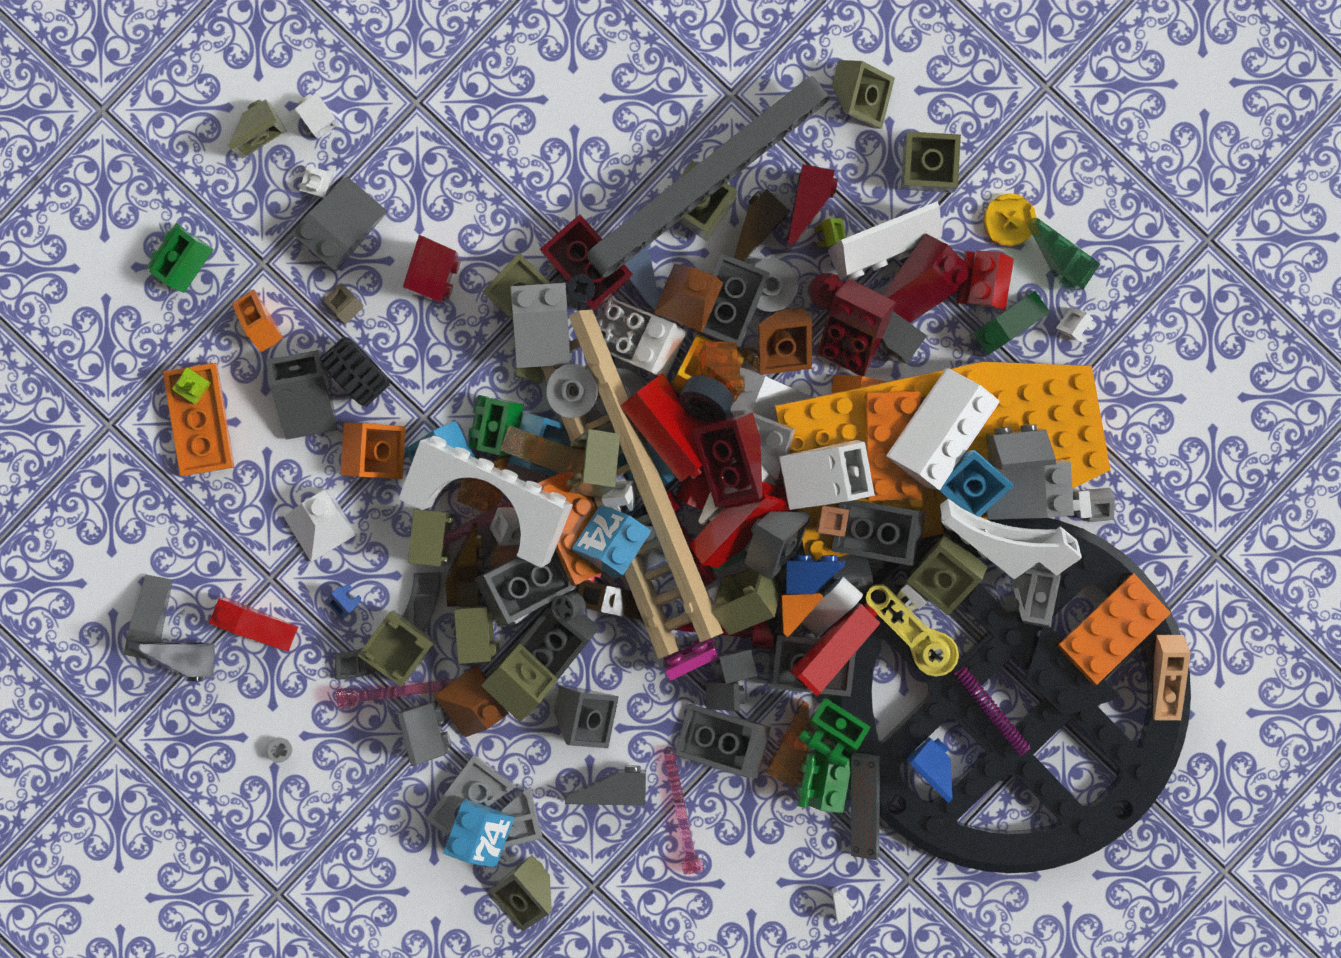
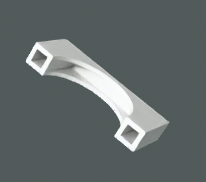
M432 436L420 440L399 500L424 510L433 506L435 499L442 489L455 479L469 477L487 481L499 488L515 508L521 532L517 556L538 567H543L550 563L573 505L565 501L566 497L555 492L548 493L542 490L541 485L533 481L525 482L517 478L518 475L510 470L504 469L501 471L495 468L494 463L487 459L479 458L478 460L470 456V452L460 447L453 448L446 445L447 441L440 437Z

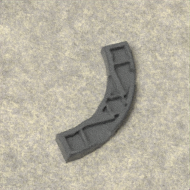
M441 572L414 573L411 596L402 617L423 632L430 622L438 601ZM363 648L335 653V680L361 677L378 670L358 656Z

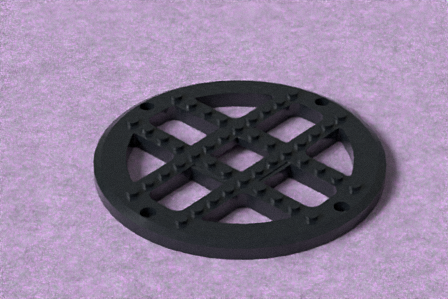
M1052 518L989 520L1025 529L1051 530L1061 526L1078 541L1082 558L1060 573L1061 578L1053 617L1087 585L1095 584L1109 596L1118 587V579L1121 575L1130 576L1133 573L1170 611L1162 595L1146 574L1123 552L1095 534ZM944 534L922 538L918 562ZM955 534L953 539H960V536ZM975 548L976 558L982 557ZM887 561L873 575V585L884 584L897 596L905 583L896 585L892 581V574L896 570H903L906 573L907 581L915 565ZM979 583L965 597L961 605L987 632L958 659L957 665L951 672L935 677L925 674L918 668L909 645L877 615L875 618L880 624L856 651L851 697L830 695L831 702L871 727L858 750L853 753L880 756V817L898 834L918 848L956 865L986 872L1028 873L1053 869L1085 858L1118 839L1139 821L1165 788L1177 765L1185 742L1191 704L1190 671L1188 668L1181 720H1154L1156 636L1181 635L1172 613L1110 672L1112 673L1135 649L1141 646L1147 676V706L1142 733L1137 746L1098 706L1065 717L1046 698H1043L1014 726L1019 731V734H1022L1021 737H1024L1027 744H1030V749L1021 756H1018L1020 752L1016 753L1018 748L1013 749L1015 745L1010 746L1012 742L1008 743L1010 738L1005 739L1007 735L1002 736L1005 731L999 732L1002 728L997 729V726H994V723L991 722L992 719L986 716V713L983 712L984 709H981V706H978V703L975 702L976 699L970 696L971 692L968 693V689H964L965 686H962L963 682L960 683V679H956L963 671L954 676V673L963 667H968L967 670L970 671V674H973V677H976L978 684L982 686L1011 657L1027 671L1032 661L1034 647L1039 639L1036 633L1040 630L1041 626L1023 623L1019 609L1007 611ZM868 590L862 593L863 596L858 602L863 606L867 603L866 594ZM874 590L871 593V599L873 602L881 604L886 601V594L882 590ZM904 596L900 600L904 604H906V602L910 599L907 596ZM890 600L887 607L881 610L886 613L887 609H889L893 613V621L898 619L901 622L904 621L902 611H894L891 606L895 602ZM885 639L925 680L928 685V694L885 738L879 740L872 706V683L880 643ZM933 649L929 650V652H932L930 656L931 659L937 657L939 660H941V658L933 651ZM952 716L985 752L952 782V800L949 803L941 795L933 800H923L901 779L899 775L900 765L942 723ZM1070 719L1079 726L1117 767L1115 781L1093 802L1088 804L1079 803L1033 755ZM843 749L841 754L851 759L853 753L850 754ZM1008 775L1016 776L1058 820L1057 823L1048 826L1012 831L991 830L958 822V819L1001 778ZM893 795H897L902 799L901 806L895 810L890 809L887 805L888 799ZM1119 800L1125 801L1127 806L1125 812L1115 814L1113 808L1116 802Z

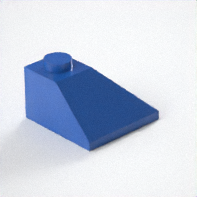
M928 737L907 760L949 803L952 800L950 757L946 754L949 748L939 738L933 741Z

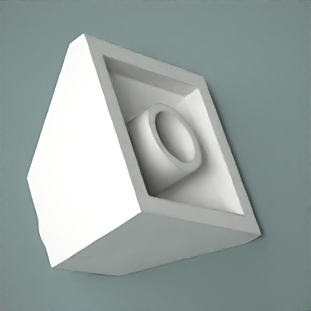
M324 489L284 516L310 562L357 535L330 489Z

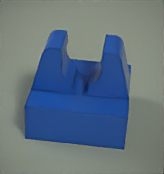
M349 584L338 587L325 600L342 621L352 613L361 600L359 595L354 599H349L346 595L351 588Z

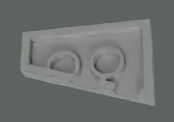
M474 754L425 820L445 835H448L452 831L460 806L465 798L488 807L503 795L516 788V785Z

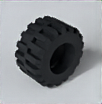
M343 336L320 357L321 363L329 375L352 399L362 406L367 407L390 386L389 379L384 372L351 338Z

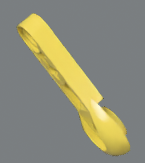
M874 584L870 587L866 594L868 605L909 645L918 668L925 674L935 677L951 672L957 665L959 658L958 646L954 640L945 633L928 628L884 584ZM874 590L884 591L886 601L881 604L873 602L871 593ZM890 600H893L895 603L892 604L891 608L896 612L903 611L902 618L904 621L901 622L899 619L893 621V613L889 609L884 613L881 609L887 607ZM933 649L936 651L938 649H941L942 652L940 656H942L943 658L941 660H939L937 657L931 659L930 656L932 652H929V650Z

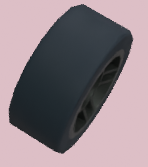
M701 375L690 377L679 397L681 406L690 415L704 422L726 419L734 400L731 391L725 385L713 378Z

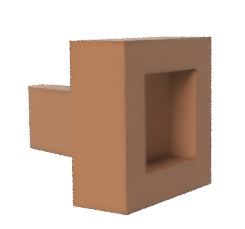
M821 505L816 532L845 537L849 510Z

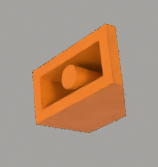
M254 289L232 303L245 334L260 352L273 347L278 341L283 339L277 323Z

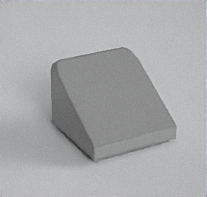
M1111 488L1085 490L1090 492L1092 517L1087 518V522L1114 520L1115 496Z

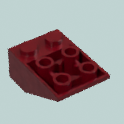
M848 278L834 294L817 354L859 376H865L890 322L896 302Z

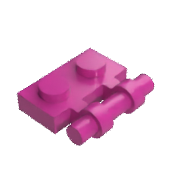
M713 638L703 642L697 639L693 641V645L682 650L679 649V651L664 658L665 672L669 680L671 681L719 658Z

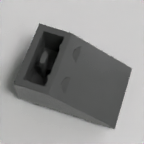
M320 350L266 360L270 387L285 440L338 430L328 372L320 360L324 352Z

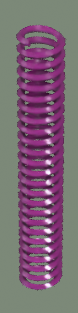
M963 667L955 672L954 676L963 671L956 679H960V683L963 682L962 686H965L964 689H968V693L971 692L970 696L976 699L975 702L978 703V706H981V709H984L983 712L986 713V716L992 719L991 722L994 723V726H997V729L1002 728L999 732L1005 731L1002 736L1007 735L1005 739L1010 738L1008 743L1012 742L1010 746L1015 745L1013 749L1018 748L1016 750V753L1020 752L1018 756L1023 755L1029 750L1030 744H1027L1024 737H1021L1022 734H1019L1016 727H1013L1014 724H1011L1008 717L1002 714L1003 711L1000 710V707H997V704H994L995 701L992 700V697L986 694L987 691L984 690V687L978 684L976 677L970 674V671L967 670L968 667Z

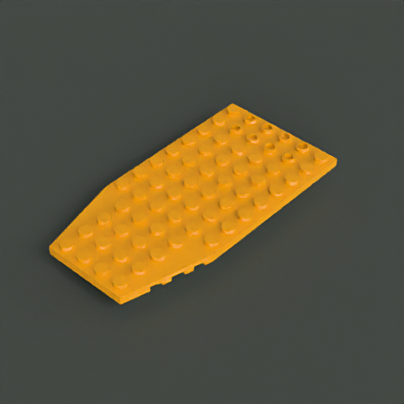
M981 361L949 368L981 385L1000 401L966 452L976 450L988 461L987 433H995L994 428L1011 427V431L1021 430V425L1037 424V428L1047 431L1055 458L1071 462L1072 489L1111 470L1092 366ZM944 370L775 405L777 422L795 429L789 454L853 440L863 441L866 446L865 392L921 391L922 404ZM922 485V499L868 501L867 497L856 499L857 501L926 512L922 538L944 534L940 521V504L948 498L939 490L926 488ZM839 503L826 504V506L839 508ZM821 505L792 510V512H807L811 515L802 539L803 554L811 555V559L821 560V555H837V557L849 555L831 551L834 535L816 532ZM986 512L980 517L986 519Z

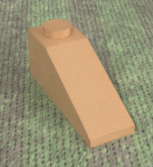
M1184 635L1156 636L1153 677L1154 720H1181L1191 654Z

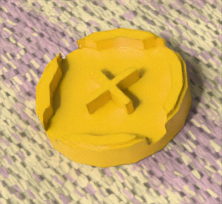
M1011 193L1000 195L990 202L984 211L983 217L985 233L991 241L1005 247L1018 246L1028 240L1033 234L1037 222L1036 212L1032 204L1021 195Z

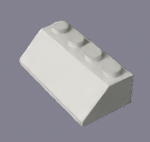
M938 201L842 239L831 247L828 252L840 280L849 277L851 280L865 275L863 270L870 267L873 268V271L881 269L888 265L887 260L895 257L897 261L908 258L911 255V251L916 248L925 234L936 239L942 237Z
M946 368L886 457L924 487L940 490L1000 401L981 385Z

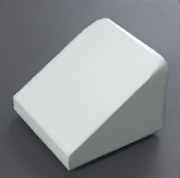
M834 887L831 891L835 917L839 925L854 910L841 892Z

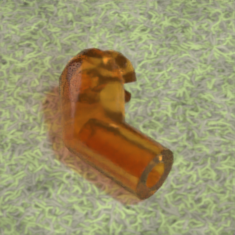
M744 348L732 351L744 357L743 362L747 361L750 363L754 371L759 373L758 350L755 348Z

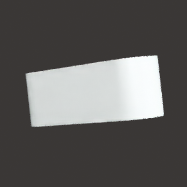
M843 576L821 593L824 598L801 622L816 637L820 636L849 612L863 596Z

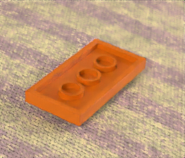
M211 363L189 367L211 382L197 405L172 390L186 368L163 371L180 476L235 468L218 364Z
M921 391L865 392L866 451L875 496L867 497L868 501L922 499V484L886 457L920 407Z
M570 468L538 484L542 486V490L548 493H559L566 497L565 501L573 504L555 550L571 586H575L604 571L571 550L597 509L591 496L569 493V486H566V481L570 480Z
M1133 573L1072 630L1057 647L1095 686L1167 618L1171 612Z

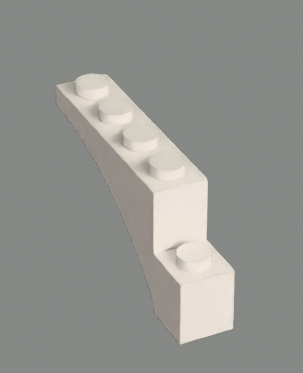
M950 499L940 504L943 525L948 530L955 531L965 544H971L984 559L988 558L1001 573H1007L1013 579H1016L1037 563L1043 569H1049L1057 576L1082 558L1078 541L1061 526L1051 530L1011 527L978 517L959 507Z

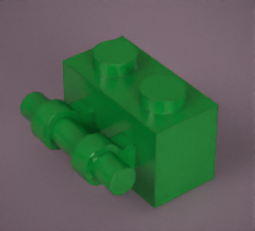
M175 223L171 231L167 230L163 236L165 240L159 249L154 250L150 257L152 259L147 268L150 269L149 272L165 285L185 293L214 249L197 236L185 231L184 227Z
M478 395L477 404L473 406L472 413H475L472 428H469L468 432L470 437L469 447L496 455L511 456L521 424L524 404Z
M824 698L818 703L806 723V726L815 731L814 734L811 735L803 730L798 739L807 744L806 747L811 751L815 749L826 756V760L833 765L837 763L845 768L849 758L841 754L843 749L850 754L858 750L871 727ZM824 736L836 745L834 748H831L822 742L821 738Z
M819 752L806 753L805 763H802L801 771L803 772L801 786H798L796 794L799 796L797 806L802 808L810 806L820 811L843 813L851 772V759L843 768L837 763L833 765L826 760V756Z

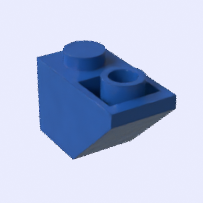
M808 554L795 555V559L787 561L786 594H815L819 592L845 567V560H837V555H821V560L811 559V555Z

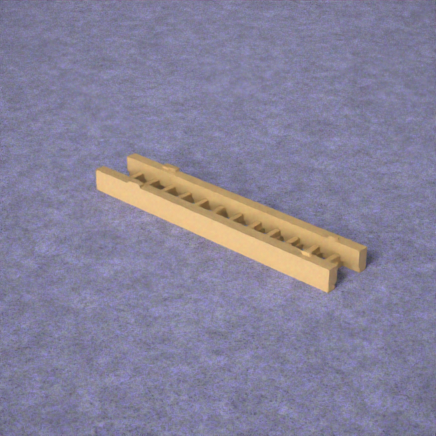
M592 309L581 310L569 316L577 336L576 339L569 342L570 353L580 348L582 349L588 363L584 367L593 374L598 387L597 399L602 398L608 414L590 423L587 422L585 415L577 418L563 416L561 418L571 442H574L575 439L588 429L595 430L610 422L615 433L620 434L619 447L622 448L628 464L617 469L616 478L630 471L632 472L638 487L635 496L636 498L642 497L648 514L635 520L644 526L652 523L657 534V538L643 543L624 575L657 657L660 659L679 651L671 630L692 622L700 642L720 635L723 631L718 619L712 613L713 606L645 438L620 407L628 400V396ZM563 365L541 366L547 383L552 373ZM603 496L600 498L594 497L597 507L604 505L601 499ZM662 547L668 562L647 571L642 556ZM672 572L678 587L657 596L652 580ZM682 597L686 613L667 620L662 605Z

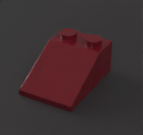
M802 165L785 247L786 251H791L826 205L828 199L833 198L838 183V178H834L835 170Z
M925 234L882 295L895 301L893 312L911 323L957 292L962 283L966 281L972 269L948 244Z
M419 235L403 288L414 296L443 304L445 299L449 300L453 290V284H450L452 274L458 273L461 259L458 258L459 254L451 248Z
M753 412L709 422L692 430L715 508L757 500L763 497L761 438Z

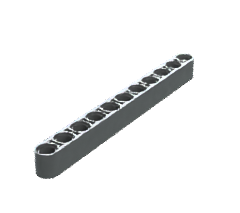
M813 76L805 79L596 244L586 254V258L603 278L614 273L821 109L830 99V95Z

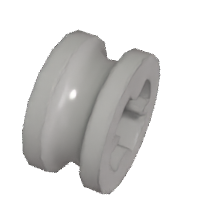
M277 738L268 745L267 754L274 762H284L292 754V745L287 739ZM282 743L286 746L284 750H287V753L277 757L274 755L276 750H273V746H279Z

